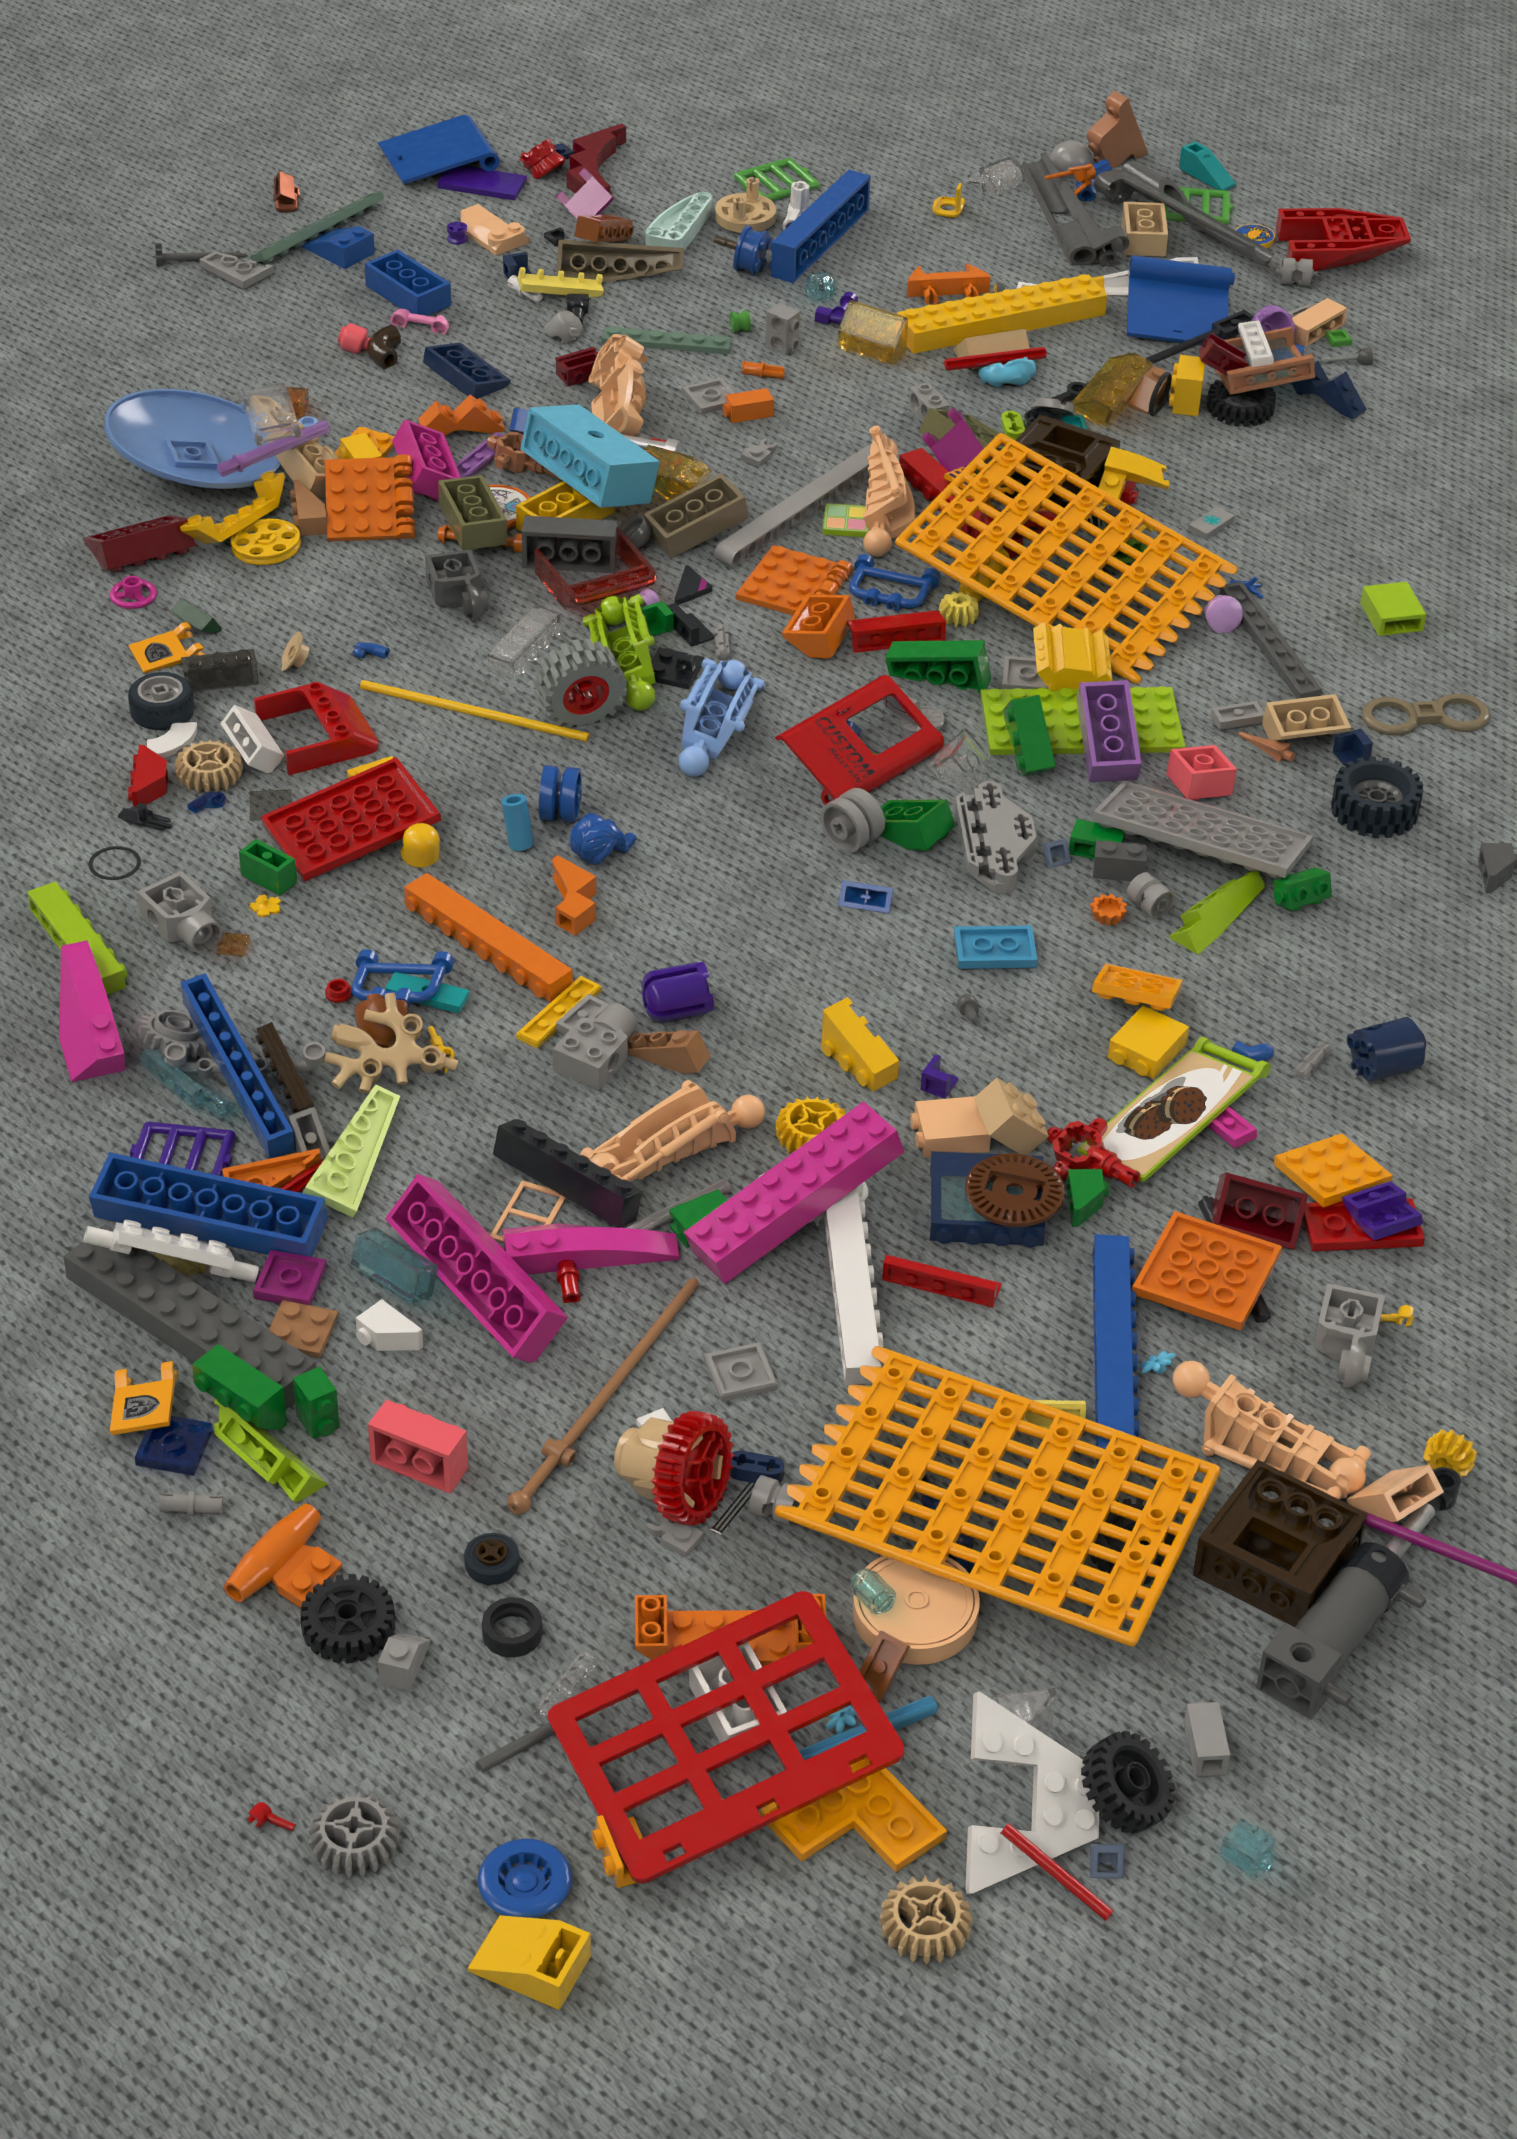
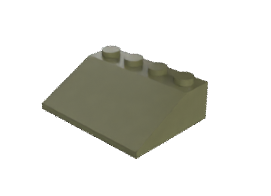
M929 408L919 433L924 435L926 432H929L931 435L936 436L939 441L956 424L948 416V411ZM962 413L966 423L983 448L999 434V432L970 414ZM1001 444L996 450L1001 451L1005 445ZM989 456L984 463L988 464L993 458Z

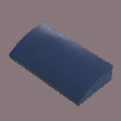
M460 342L425 347L423 363L466 396L471 394L474 398L478 399L501 390L510 384L511 380Z

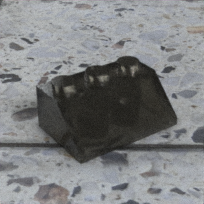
M254 649L181 657L182 675L191 684L193 692L259 685Z

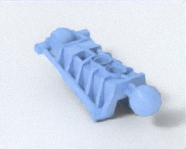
M708 658L703 659L701 664L704 670L703 673L696 680L687 699L681 700L679 707H681V710L686 711L681 745V748L684 750L679 755V767L687 776L697 777L703 775L709 767V758L716 759L733 731L741 732L744 730V720L753 704L752 699L756 691L760 692L764 689V680L757 677L752 678V672H749L746 666L739 660H728L726 662L720 660L719 664H716L715 661ZM718 680L726 689L737 690L735 696L732 697L714 690Z

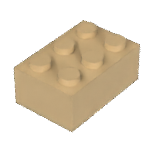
M1124 202L1121 225L1129 239V247L1124 251V254L1166 256L1168 229L1165 204Z

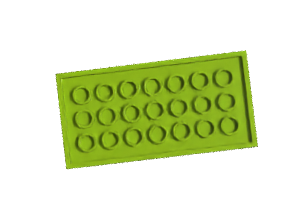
M1172 687L1130 688L1140 753H1170L1171 749L1185 748ZM993 688L981 690L980 697L990 755H1015L1002 710L1010 700L1040 695L1053 754H1085L1077 706L1078 689Z

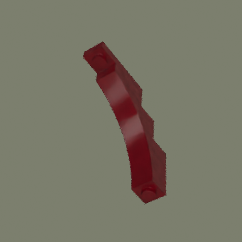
M621 123L573 139L574 154L570 155V170L566 171L567 188L575 194L582 188L586 181L579 172L585 168L611 195V186L601 177L598 170L606 159L616 153V146L626 143L625 125Z

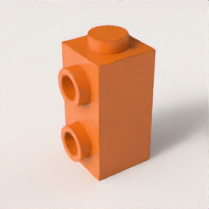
M767 388L727 394L725 404H723V414L725 417H729L732 423L773 417L774 399Z

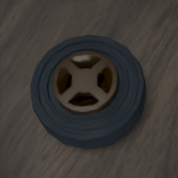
M484 1533L471 1540L465 1549V1569L469 1576L478 1583L494 1585L508 1581L516 1574L520 1564L518 1546L514 1540L504 1534Z

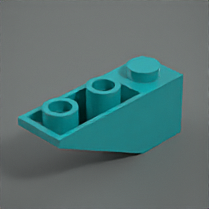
M1196 141L1181 147L1179 169L1217 190L1226 191L1236 186V182L1209 148Z

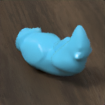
M1024 357L1023 359L1009 361L1004 365L1002 363H995L986 367H980L978 374L983 384L988 383L996 388L1007 383L1020 386L1026 384L1031 377L1036 375V366L1033 360H1028L1027 357Z

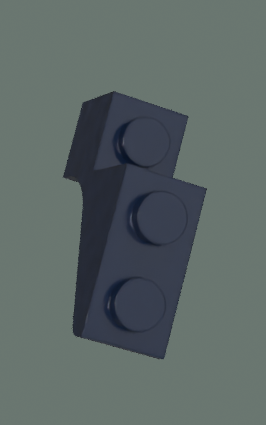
M1319 361L1314 362L1315 378L1291 382L1297 394H1316L1340 414L1350 419L1357 417L1367 410L1348 373L1344 372L1328 379Z

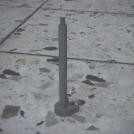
M155 243L156 266H162L163 261L200 260L213 253H162V243ZM219 252L236 256L237 258L246 257V253Z

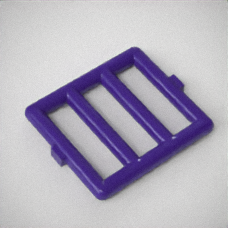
M148 1121L142 1127L137 1144H132L130 1150V1157L143 1159L152 1133L168 1134L158 1163L170 1165L179 1136L196 1137L185 1167L186 1169L196 1171L207 1138L223 1140L212 1171L214 1175L223 1176L222 1169L229 1167L232 1160L230 1153L236 1133L233 1130Z

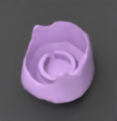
M1218 595L1209 601L1204 608L1208 625L1216 633L1230 632L1238 627L1242 620V606L1238 600L1231 596Z

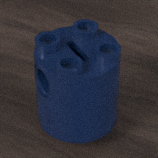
M1402 1017L1358 1029L1352 1034L1347 1035V1045L1351 1049L1353 1059L1351 1061L1352 1070L1357 1069L1355 1074L1357 1076L1363 1075L1368 1082L1421 1068L1424 1064L1426 1039L1422 1031L1419 1030L1415 1022L1409 1017Z

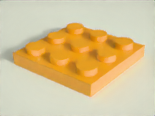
M1105 963L1093 982L1092 992L1098 993V996L1104 999L1117 997L1124 999V1002L1128 1004L1139 1005L1140 1003L1149 1004L1152 1009L1164 1011L1166 1008L1171 1009L1181 990L1183 980Z
M1342 1133L1289 1150L1274 1157V1166L1322 1207L1341 1202L1344 1196L1389 1181L1392 1182L1393 1177L1390 1172Z

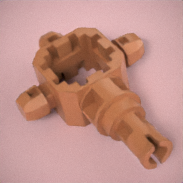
M508 432L502 437L496 435L488 437L487 445L495 451V467L499 469L506 468L514 473H522L527 469L535 474L546 473L557 478V480H561L520 450L523 439L522 434Z

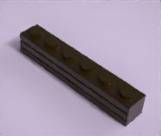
M270 1022L262 1027H258L256 1029V1041L258 1045H262L264 1057L266 1059L269 1058L270 1069L272 1072H276V1080L279 1086H283V1094L286 1099L290 1100L292 1112L297 1113L314 1107V1103L273 1023Z

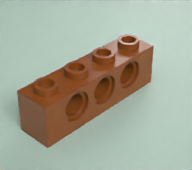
M612 214L579 215L574 237L593 242L628 241L634 231L633 220Z

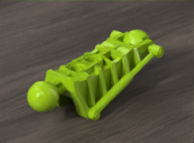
M640 594L630 597L629 600L626 597L610 596L602 600L600 606L595 609L596 614L592 613L584 616L582 622L584 626L590 629V639L593 645L598 641L602 643L603 647L607 646L621 668L627 685H625L627 690L625 696L626 703L633 710L645 711L653 705L656 695L654 688L651 686V684L656 682L648 649L649 646L654 645L655 640L653 635L649 634L645 616L642 614L641 606L644 605L643 602L645 601ZM626 620L627 626L609 633L607 625H620Z

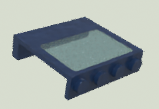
M931 1151L930 1241H938L942 1244L966 1242L970 1245L991 1243L997 1246L1013 1244L1031 1248L1044 1245L1045 1222L1028 1227L1003 1226L983 1218L970 1206L965 1194V1183L969 1172L982 1160L999 1154ZM1032 1156L1043 1161V1156ZM994 1181L989 1184L987 1190L992 1191ZM1010 1186L1006 1189L1011 1195L1023 1193V1190L1018 1186ZM1040 1188L1037 1189V1201H1039L1042 1196Z

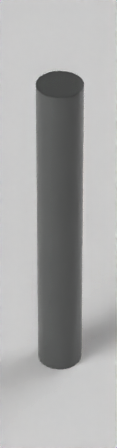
M548 1722L476 1761V1765L482 1772H485L555 1733Z

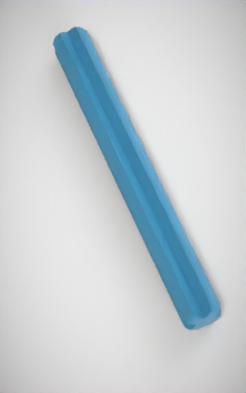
M926 1696L888 1712L886 1716L896 1731L935 1714L938 1706L932 1696ZM860 1724L799 1750L805 1761L866 1732V1730Z

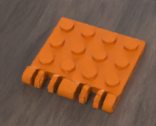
M402 454L387 458L325 459L328 541L415 538V520L405 517L414 514V507H412L414 505L413 488H411L413 481L409 478H403L413 474L411 468L412 457L410 455Z
M772 545L737 591L736 600L794 615L806 595H836L839 588L842 587V581H846L847 577L852 573L853 565L844 560L834 562L826 558H819L804 552Z

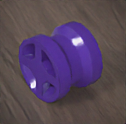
M455 221L447 225V232L449 233L447 241L449 243L459 245L467 242L468 237L465 234L467 232V225L465 223Z

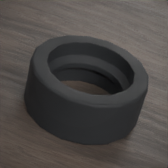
M516 1597L503 1598L492 1603L484 1612L482 1619V1636L485 1645L491 1652L501 1657L510 1658L525 1656L535 1650L542 1637V1617L539 1609L532 1602ZM510 1616L521 1617L527 1620L531 1626L529 1632L514 1638L503 1637L497 1634L493 1628L497 1621Z

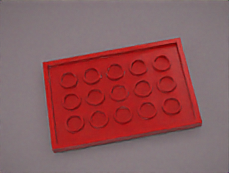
M397 757L260 816L262 824L282 852L295 858L296 871L304 882L402 839L405 831L414 824L425 823L431 826L442 821L440 812Z

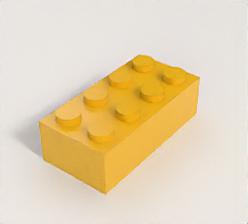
M562 481L516 505V529L522 532L524 516L601 520L615 513V507L600 508L566 482Z

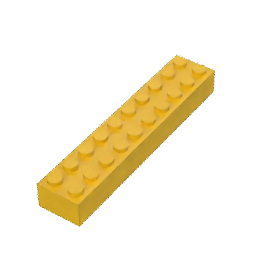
M1082 274L1078 277L1062 278L1058 281L1042 282L1037 285L1023 286L1012 290L1006 289L1002 292L986 293L982 296L966 297L961 300L946 301L941 304L926 305L921 308H910L897 312L896 333L910 351L915 354L955 346L965 338L1020 329L1030 331L1104 316L1107 294L1089 274Z

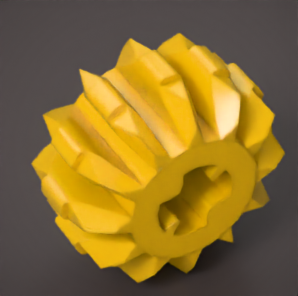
M1441 1429L1428 1439L1423 1458L1428 1461L1427 1465H1430L1432 1469L1447 1467L1456 1471L1460 1478L1467 1476L1473 1469L1477 1451L1472 1448V1441L1464 1439V1434L1459 1436L1453 1429L1449 1432Z

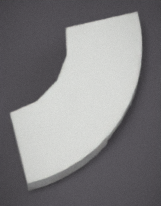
M197 722L173 723L165 735L147 740V747L162 758L177 754V751L186 745H190L197 733Z

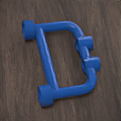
M861 554L854 564L856 572L850 582L849 589L855 597L864 599V604L866 605L872 603V606H876L879 602L886 604V608L889 610L893 607L894 611H899L900 607L912 609L921 606L926 601L931 588L938 586L941 574L934 568L926 569L922 577L873 568L875 564L874 559L867 554ZM864 575L922 588L915 599H906L899 593L887 595L882 594L876 588H870L869 590L860 589L859 585Z
M368 949L361 950L355 962L358 971L353 980L351 992L355 998L361 1001L367 1000V996L370 994H380L385 998V994L395 993L396 1000L406 1001L409 1008L410 1003L425 1002L436 995L444 974L451 972L455 960L450 953L440 951L434 955L431 964L378 963L379 957L375 952ZM399 972L403 974L432 975L428 988L421 992H412L405 987L400 988L398 991H386L382 987H375L372 991L362 990L368 973L394 974Z

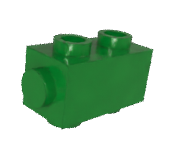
M1316 867L1287 875L1285 878L1281 877L1273 880L1275 904L1285 907L1288 911L1300 910L1301 906L1307 904H1320L1323 899L1332 897L1330 872Z

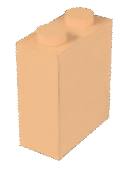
M975 1096L915 1101V1113L910 1114V1123L912 1130L917 1129L915 1133L917 1149L922 1148L924 1157H931V1151L962 1153L990 1151L991 1137L973 1099Z
M1424 1465L1392 1470L1346 1500L1349 1505L1390 1522H1396L1444 1491L1431 1466Z

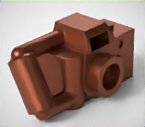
M279 171L274 177L273 197L275 208L278 212H295L298 210L297 198L300 196L299 188L294 185L293 176Z

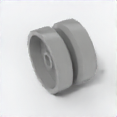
M852 788L846 791L839 798L824 805L821 810L820 820L827 838L848 853L858 851L868 842L881 836L885 829V818L878 802L870 793L860 788Z

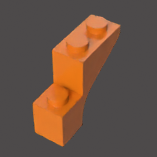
M471 394L454 411L448 405H442L435 401L418 418L420 425L442 432L444 436L457 430L489 434L506 430L502 422V415L496 410H490L482 399H476Z
M556 855L552 859V866L554 867L552 878L564 899L555 907L556 925L576 936L596 920V903L590 900V898L596 895V876Z

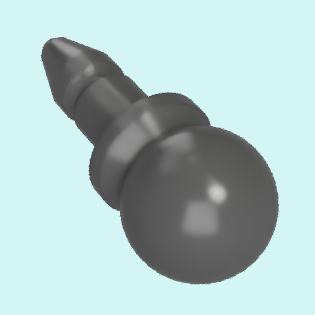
M970 994L960 996L957 1000V1008L960 1010L961 1015H966L969 1021H975L978 1012L976 998Z

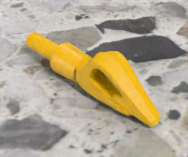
M429 1026L428 1032L431 1037V1045L438 1047L441 1052L450 1055V1058L454 1059L455 1053L453 1049L444 1046L442 1038L437 1036L434 1027ZM444 1068V1073H447L448 1068Z

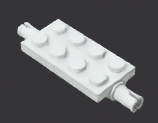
M124 1220L123 1224L116 1222L113 1232L87 1226L83 1243L108 1248L112 1251L130 1254L132 1247L208 1264L211 1274L255 1283L258 1275V1266L235 1261L231 1251L226 1248V1244L219 1241L209 1240V1243L206 1244L197 1241L198 1237L190 1234L181 1233V1236L177 1237L170 1235L169 1230L160 1227H153L152 1230L141 1228L140 1223L131 1220Z

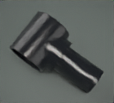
M567 294V310L578 317L583 325V316L585 313H588L589 294Z

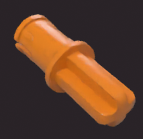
M745 360L742 363L741 369L743 370H741V374L783 379L785 376V368L782 366Z

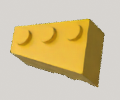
M846 997L823 1010L821 1049L827 1057H833L843 1071H849L853 1074L861 1086H867L874 1092L898 1079L899 1060L879 1035L876 1037L872 1035L865 1026L868 1024L864 1016L859 1018L850 1007L853 1002L849 997Z

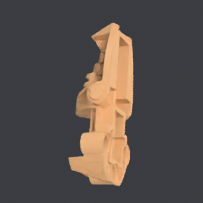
M613 334L599 350L589 376V383L601 390L599 395L591 402L592 414L619 433L635 436L643 425V418L640 416V413L646 405L645 383L641 376L644 370L640 363L644 365L649 358L643 354L644 347L627 335Z

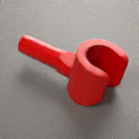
M264 1802L257 1803L248 1812L250 1815L248 1821L253 1823L256 1819L258 1823L255 1826L259 1828L266 1821L293 1831L296 1824L273 1814L271 1808Z

